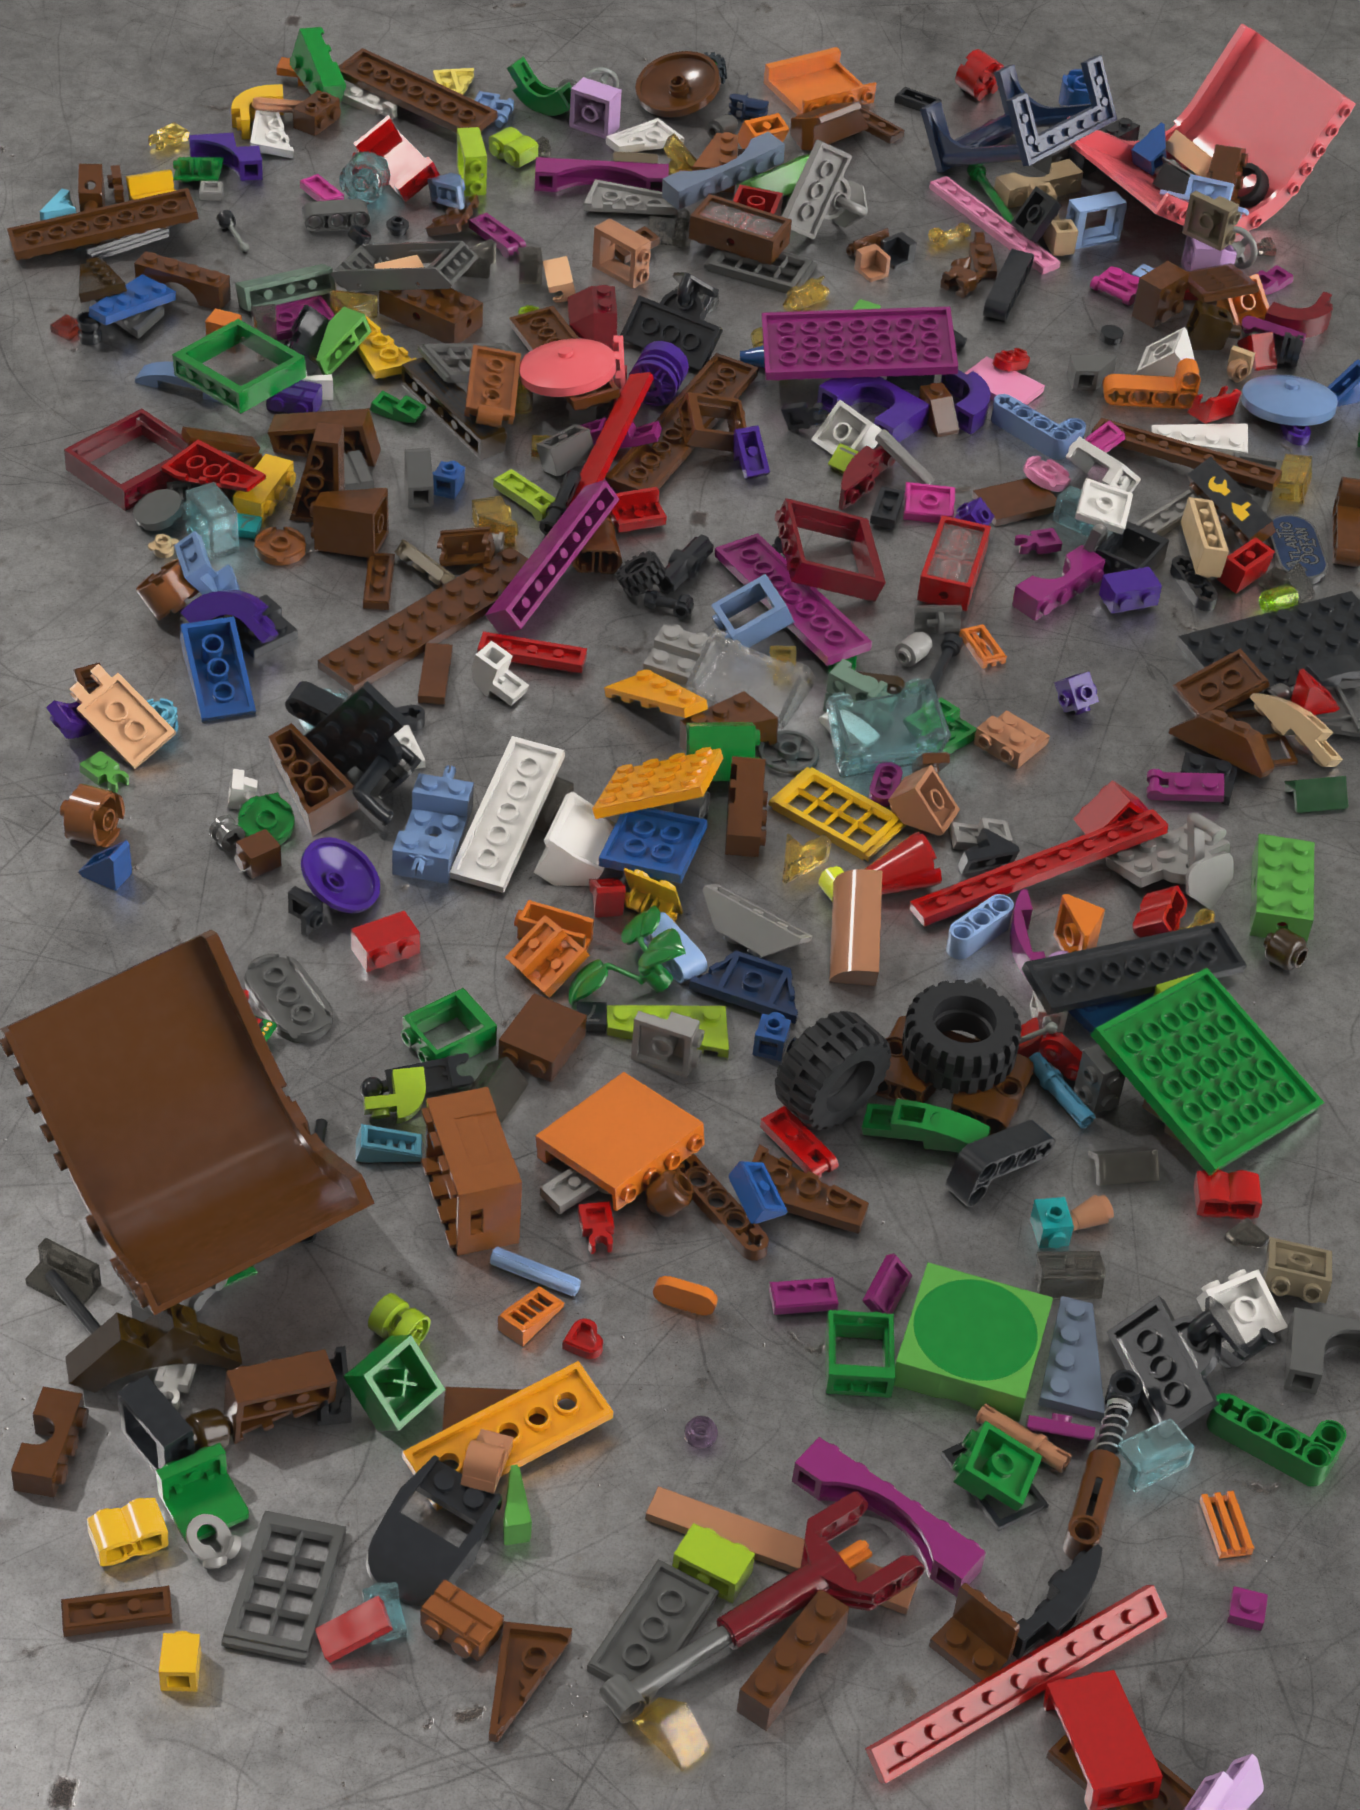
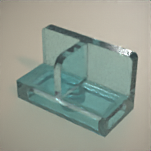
M1169 1418L1120 1442L1117 1449L1132 1467L1127 1483L1136 1493L1189 1467L1195 1447L1177 1424Z

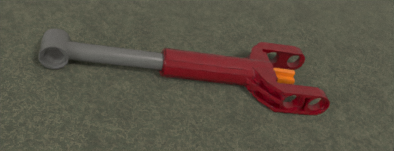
M852 1492L807 1520L800 1568L717 1618V1627L632 1680H629L623 1673L612 1676L602 1685L599 1695L620 1723H628L643 1712L646 1707L645 1697L727 1646L733 1650L740 1648L806 1607L820 1589L849 1608L871 1611L915 1583L925 1570L924 1565L914 1555H903L858 1583L856 1581L857 1576L851 1569L873 1556L869 1549V1544L865 1540L862 1541L860 1539L837 1553L828 1543V1541L856 1525L868 1508L866 1499L859 1492Z

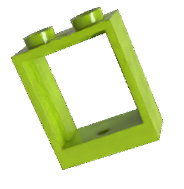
M479 127L457 128V171L465 183L464 196H472L474 194L486 195L487 153Z

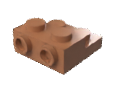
M1006 710L998 718L992 715L976 728L974 745L1013 768L1018 769L1049 743L1050 735Z

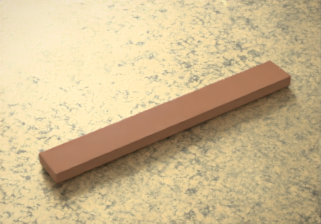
M658 1486L646 1512L645 1520L683 1534H687L693 1523L703 1528H710L719 1536L733 1543H740L746 1546L749 1551L755 1553L754 1560L792 1573L801 1566L804 1548L803 1538ZM864 1561L851 1570L857 1576L856 1581L859 1583L883 1567ZM918 1580L880 1606L906 1615L917 1588Z

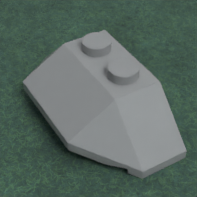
M719 884L705 885L703 888V894L715 930L724 934L723 938L726 941L744 945L748 948L747 951L756 957L763 958V956L776 954L812 940V935L796 928Z

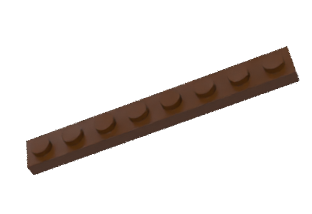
M1101 417L1091 433L1108 422L1109 419ZM1110 420L1125 433L1126 439L1117 445L1124 449L1184 465L1191 469H1195L1211 456L1234 481L1273 492L1282 478V470Z

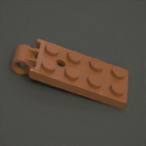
M473 345L464 416L469 417V414L477 416L476 424L501 428L502 421H508V424L513 425L521 353Z

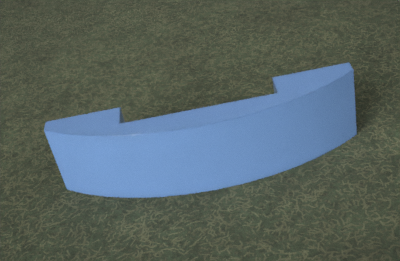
M169 361L144 365L135 378V383L158 388L162 382L197 389L175 376L173 362ZM203 392V399L221 403Z

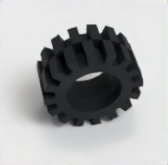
M654 551L641 552L639 556H633L632 560H627L625 565L619 567L620 570L616 572V579L627 595L632 597L633 595L638 596L640 592L644 594L647 589H653V585H658L660 583L659 580L665 577L666 569Z

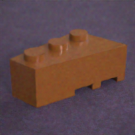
M730 132L716 133L692 166V171L715 168L736 159L739 135ZM735 185L720 192L735 193Z

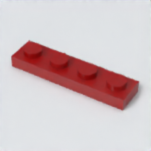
M484 631L477 648L478 653L490 641H493L513 656L511 662L582 673L587 658V648Z

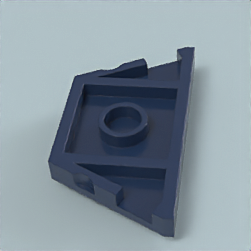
M736 950L726 956L725 960L710 966L708 973L700 978L694 976L690 980L689 989L763 1014L769 1015L772 1012H778L783 1014L786 1019L791 1020V1023L796 1024L798 1009L795 1006V990L792 986L791 968Z

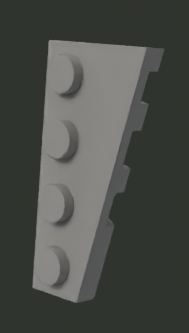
M596 179L584 202V211L676 215L678 211L662 198V192Z

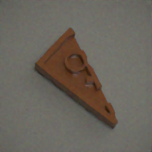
M474 194L466 199L464 209L460 210L450 207L446 210L445 215L434 218L432 220L433 223L425 228L428 236L461 232V226L468 222L467 220L474 213L473 209L477 208L480 203L478 195Z
M504 1621L489 1741L498 1742L571 1642L572 1628Z

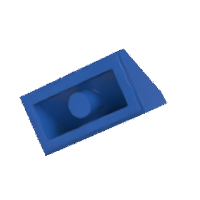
M739 1161L729 1173V1180L750 1223H761L786 1215L788 1211L764 1163Z

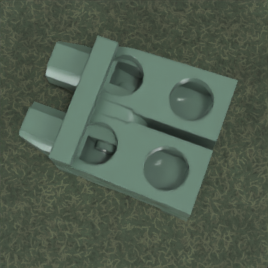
M842 659L829 672L823 711L827 712L834 706L842 708L859 717L872 728L885 733L892 725L893 717L888 714L894 709L897 697L887 693L888 683L882 680L878 683L874 677L856 672L851 669V662Z

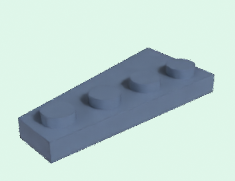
M1061 1296L1038 1405L1102 1421L1105 1407L1093 1303Z

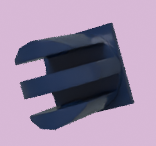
M748 93L746 95L730 94L729 96L731 102L729 103L730 111L728 115H733L736 119H740L741 123L744 119H755L767 116L769 101L749 98Z

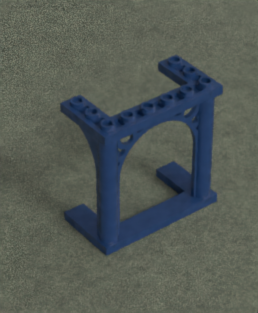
M1102 55L1094 56L1081 63L1091 104L1059 107L1041 105L1029 97L1020 86L1015 65H1008L994 72L1005 114L955 140L950 137L941 101L933 102L921 108L920 111L937 172H944L954 166L1022 161L1023 166H1030L1118 120ZM1050 127L1039 134L1037 132V128ZM1015 134L1017 144L995 146Z

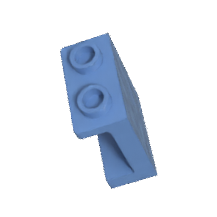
M196 531L174 545L184 578L202 595L223 590H240L234 570L229 564L219 571H215L211 567L202 537Z

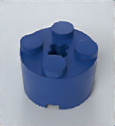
M1074 69L1069 71L1068 75H1063L1058 100L1061 106L1091 104L1082 69Z

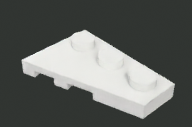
M657 118L606 136V145L618 152H638L684 146V137Z

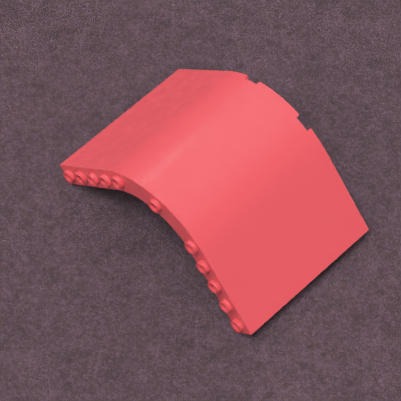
M1241 24L1191 102L1174 120V126L1165 131L1166 143L1175 130H1178L1211 157H1213L1216 144L1246 149L1248 154L1247 163H1253L1266 173L1269 179V188L1264 199L1256 206L1246 208L1249 211V215H1242L1239 222L1235 225L1250 231L1258 228L1275 215L1299 192L1300 186L1307 176L1311 174L1313 167L1325 153L1332 139L1338 134L1340 127L1346 118L1349 117L1356 103L1254 29ZM1097 130L1070 144L1072 148L1155 214L1184 226L1189 202L1169 193H1166L1164 196L1160 195L1161 189L1152 184L1157 175L1151 176L1133 164L1131 149L1137 142H1140L1139 140L1126 141L1102 130ZM1167 151V159L1175 160L1185 170L1189 169ZM1251 174L1244 178L1243 187L1238 191L1239 197L1245 196L1253 190L1256 185V175Z

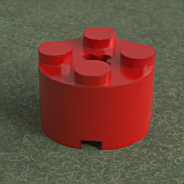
M976 49L965 57L968 59L965 65L960 64L956 72L955 83L966 93L981 101L985 95L989 93L994 94L998 90L994 72L1004 68V65L984 51Z

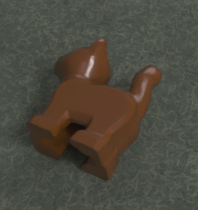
M971 256L956 259L951 263L950 271H945L942 274L940 287L948 291L952 286H956L959 288L955 292L956 295L964 298L970 291L976 289L978 283L987 275V270L981 269L977 273L970 270Z

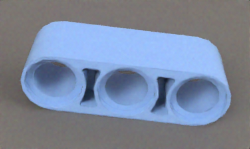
M1002 894L991 896L950 925L947 939V954L954 959H966L1007 931L1014 907L1013 900Z
M661 912L660 922L656 930L644 937V943L647 948L654 937L667 929L673 928L680 934L686 954L661 963L663 967L680 984L694 976L705 973L708 965L704 954L665 912Z

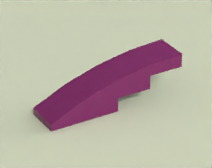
M606 417L580 425L590 429L593 445H595L607 421ZM633 421L620 448L636 447L658 442L662 431L659 421L636 427Z

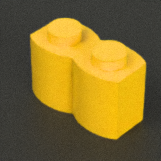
M137 1498L122 1508H104L87 1518L88 1534L100 1566L116 1565L133 1556L151 1554L169 1545L168 1530L155 1498Z

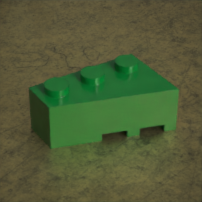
M300 28L292 56L290 57L289 64L311 95L318 90L327 92L332 96L340 98L341 103L346 83L337 62H333L329 54L332 51L330 45H326L323 40V28Z

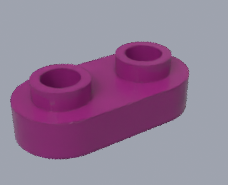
M883 762L877 765L869 789L868 797L870 800L883 807L890 806L888 799L902 780L903 771L900 766L892 762Z

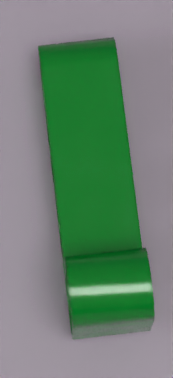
M1221 1393L1216 1396L1219 1405L1209 1411L1206 1420L1210 1432L1307 1486H1318L1325 1481L1339 1458L1347 1436L1343 1425L1334 1420L1322 1421L1318 1424L1311 1437L1232 1394Z

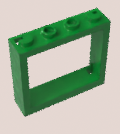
M236 319L172 354L175 376L239 414L306 378L305 356L240 319ZM241 343L278 366L240 386L202 363Z

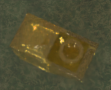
M502 496L472 500V522L474 527L491 526L492 533L499 534V532H504V545L515 547V536H518L519 533L516 520H512L510 506L505 505Z

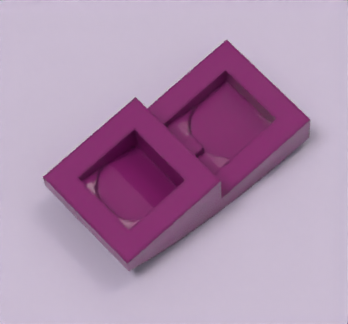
M1278 265L1268 272L1260 270L1256 273L1259 274L1265 295L1275 293L1293 282V275Z

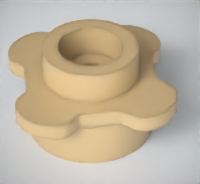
M158 534L155 536V540L148 544V549L154 551V555L159 558H169L174 554V545L179 540L176 538L171 539L168 535Z

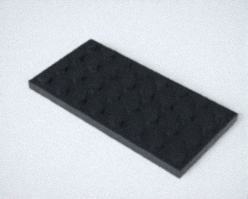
M1352 591L1180 635L1176 644L1198 671L1241 648L1268 679L1270 687L1282 683L1290 688L1295 685L1301 669L1305 670L1308 664L1324 658L1351 655L1360 665V600ZM1248 698L1243 702L1233 706L1232 708H1236L1254 702L1251 698Z

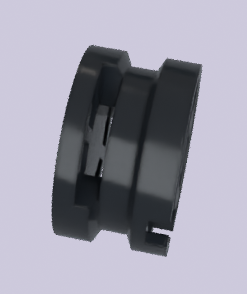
M1285 332L1278 364L1284 365L1287 363L1290 364V367H1297L1303 340H1300V338L1303 339L1304 335L1292 336L1290 332ZM1289 343L1287 353L1285 355L1284 352L1286 344Z

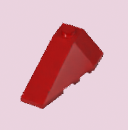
M196 440L161 466L163 472L178 480L249 492L266 479L264 473L200 440Z

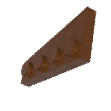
M759 1144L752 1162L764 1163L789 1213L859 1234L868 1212V1202L835 1184L828 1186L819 1180L820 1176L810 1171L807 1174L792 1166V1161L784 1157L780 1159L768 1153V1148Z

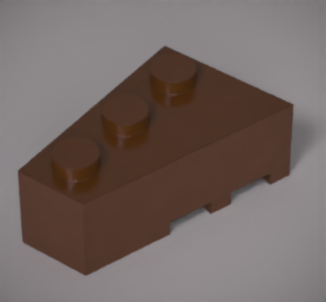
M1216 144L1209 172H1211L1210 178L1233 183L1235 186L1230 201L1240 204V199L1237 196L1239 189L1241 190L1243 187L1244 176L1241 175L1243 167L1247 165L1248 154L1245 148Z
M745 691L710 706L705 711L680 720L679 747L685 752L686 723L752 722L756 729L760 730V743L768 741L769 745L777 743L778 717Z
M325 1349L314 1352L307 1351L300 1355L282 1359H271L267 1362L251 1366H239L233 1370L226 1371L224 1415L228 1416L232 1422L234 1444L244 1441L243 1434L263 1426L264 1431L274 1428L273 1421L293 1413L294 1418H297L320 1408L324 1400H327L328 1404L335 1402L337 1379Z

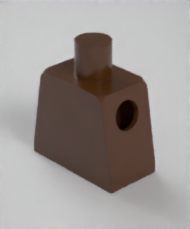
M79 164L78 196L80 212L105 207L102 164ZM88 182L95 183V188L89 190Z

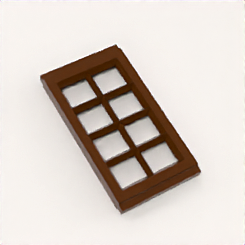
M1232 263L1188 271L1187 290L1202 303L1258 293L1259 291L1257 283Z

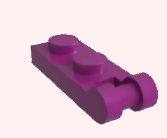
M487 212L469 219V228L499 249L504 258L513 256L514 252L520 253L526 250V243L523 238Z
M1245 316L1242 319L1241 329L1245 334L1273 332L1274 341L1275 339L1283 341L1285 332H1290L1292 336L1304 335L1303 339L1300 338V340H1303L1302 347L1304 345L1305 333L1253 316Z
M1159 769L1147 771L1149 786L1146 789V796L1150 800L1224 802V773L1162 772Z

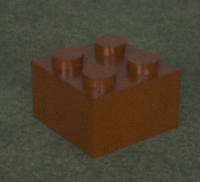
M1166 261L1139 278L1132 317L1155 328L1172 316L1179 314L1184 307L1183 300L1188 288L1189 272Z

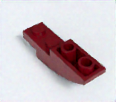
M881 445L875 450L865 446L847 465L841 481L838 507L840 510H844L849 505L854 504L864 494L869 493L874 487V478L895 463L896 460Z

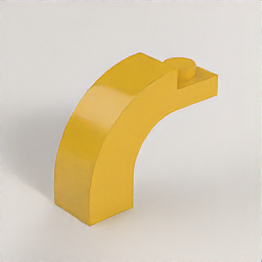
M282 84L253 87L243 91L233 100L231 105L232 128H237V131H241L242 139H251L250 124L255 119L256 110L252 108L253 98L283 99Z

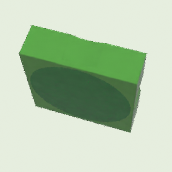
M928 1262L896 1360L894 1386L934 1398L954 1400L976 1410H980L987 1403L1000 1413L1014 1421L1020 1422L1053 1297Z

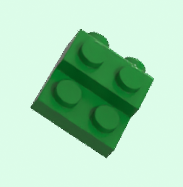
M984 1421L976 1431L971 1429L964 1438L962 1446L967 1450L965 1454H959L951 1468L956 1473L953 1482L981 1500L989 1494L1017 1512L1025 1502L1043 1456L989 1422Z

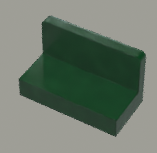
M1346 776L1284 781L1285 792L1294 791L1296 813L1347 809L1349 807Z

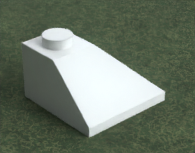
M1183 327L1148 345L1136 372L1139 375L1174 377L1177 364L1185 358L1195 360L1186 328Z
M839 399L811 440L832 455L839 443L856 451L862 450L865 446L874 449L878 444L875 437L882 429Z

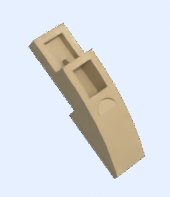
M1253 693L1250 696L1255 703L1254 708L1261 715L1267 716L1272 722V729L1279 735L1295 736V739L1302 746L1308 747L1313 753L1312 758L1318 765L1322 767H1336L1343 760L1326 741L1333 732L1311 712L1277 696Z

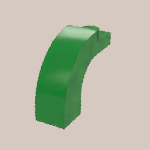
M524 56L506 68L517 85L512 91L531 110L547 116L560 115L570 110L572 88L570 82L558 88L544 85L537 79Z

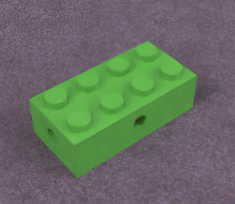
M1258 834L1252 856L1249 936L1266 938L1269 933H1275L1278 929L1285 928L1303 937L1307 944L1314 921L1315 842Z

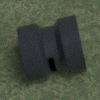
M89 311L80 313L76 319L77 327L79 328V342L84 345L100 343L102 340L101 323L89 317Z

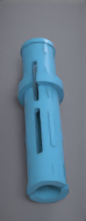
M1040 1052L1031 1055L1029 1059L1033 1062L1035 1068L1033 1073L1040 1080V1086L1044 1090H1048L1081 1129L1088 1127L1094 1121L1095 1114L1063 1079L1062 1073L1058 1069H1054Z

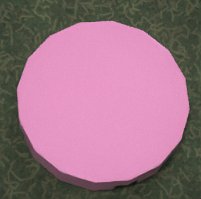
M1032 456L1026 460L1023 471L1033 483L1056 492L1065 491L1071 482V479L1068 478L1070 474L1062 465L1051 459H1047L1046 462L1040 460V456Z

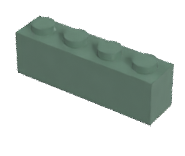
M318 264L237 282L235 287L239 307L252 311L336 292L335 280L330 275L333 272V268L325 264Z

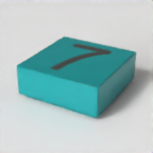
M237 513L230 528L231 536L255 539L262 525V517Z

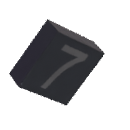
M577 1001L576 1011L587 1015L586 1031H606L607 1002Z

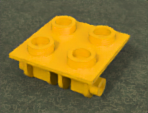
M624 868L631 891L630 893H625V907L636 912L641 910L642 913L648 910L650 906L655 905L660 913L665 912L676 922L678 913L683 914L676 887L665 880L658 882L651 879L647 873L635 869L632 871Z

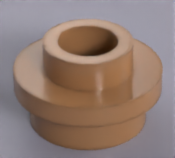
M1243 359L1231 361L1227 368L1228 377L1236 383L1245 379L1249 372L1248 363Z

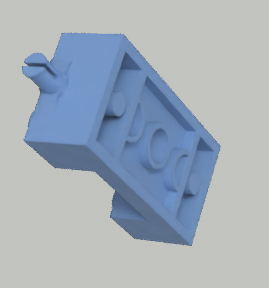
M450 765L445 766L442 777L418 774L412 791V810L405 831L399 830L392 849L393 875L449 883V872L459 852L473 809L474 782L453 779L456 773L454 766H451V769Z

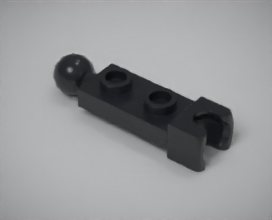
M463 1053L387 1069L384 1071L386 1080L381 1081L377 1077H368L361 1083L360 1092L363 1097L380 1096L385 1092L393 1094L391 1078L393 1069L424 1066L426 1083L425 1094L473 1085L474 1078L472 1076H461L457 1073V1066L465 1064L469 1059V1055Z

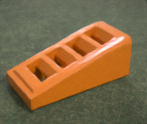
M538 1286L498 1316L497 1330L523 1347L564 1307V1302ZM541 1298L550 1306L547 1307L546 1305L538 1301V1299ZM532 1305L536 1306L537 1308H539V1309L541 1310V1312L539 1313L538 1311H536L535 1309H533L531 1306H532ZM527 1312L528 1314L533 1316V1318L528 1317L524 1313ZM520 1319V1320H522V1321L525 1322V1323H524V1324H521V1323H520L519 1321H517V1320Z

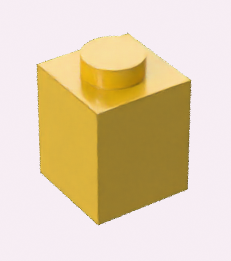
M187 1631L163 1633L159 1664L161 1691L197 1692L201 1662L200 1634H192Z

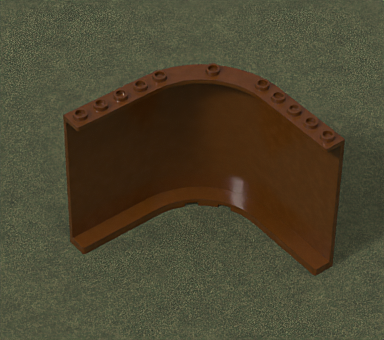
M213 930L204 932L0 1029L4 1037L0 1039V1045L7 1058L13 1056L17 1067L13 1068L16 1079L20 1086L26 1084L31 1095L26 1097L33 1114L40 1113L44 1124L39 1127L47 1143L53 1141L58 1152L54 1153L53 1157L60 1171L67 1169L89 1213L85 1220L92 1234L100 1233L113 1257L109 1261L117 1277H120L123 1285H126L135 1300H138L141 1308L148 1307L154 1315L375 1204L362 1174L330 1150L316 1133L311 1135L309 1123L296 1100L292 1102L290 1097H286L282 1088L286 1087L287 1084L268 1047L220 937Z

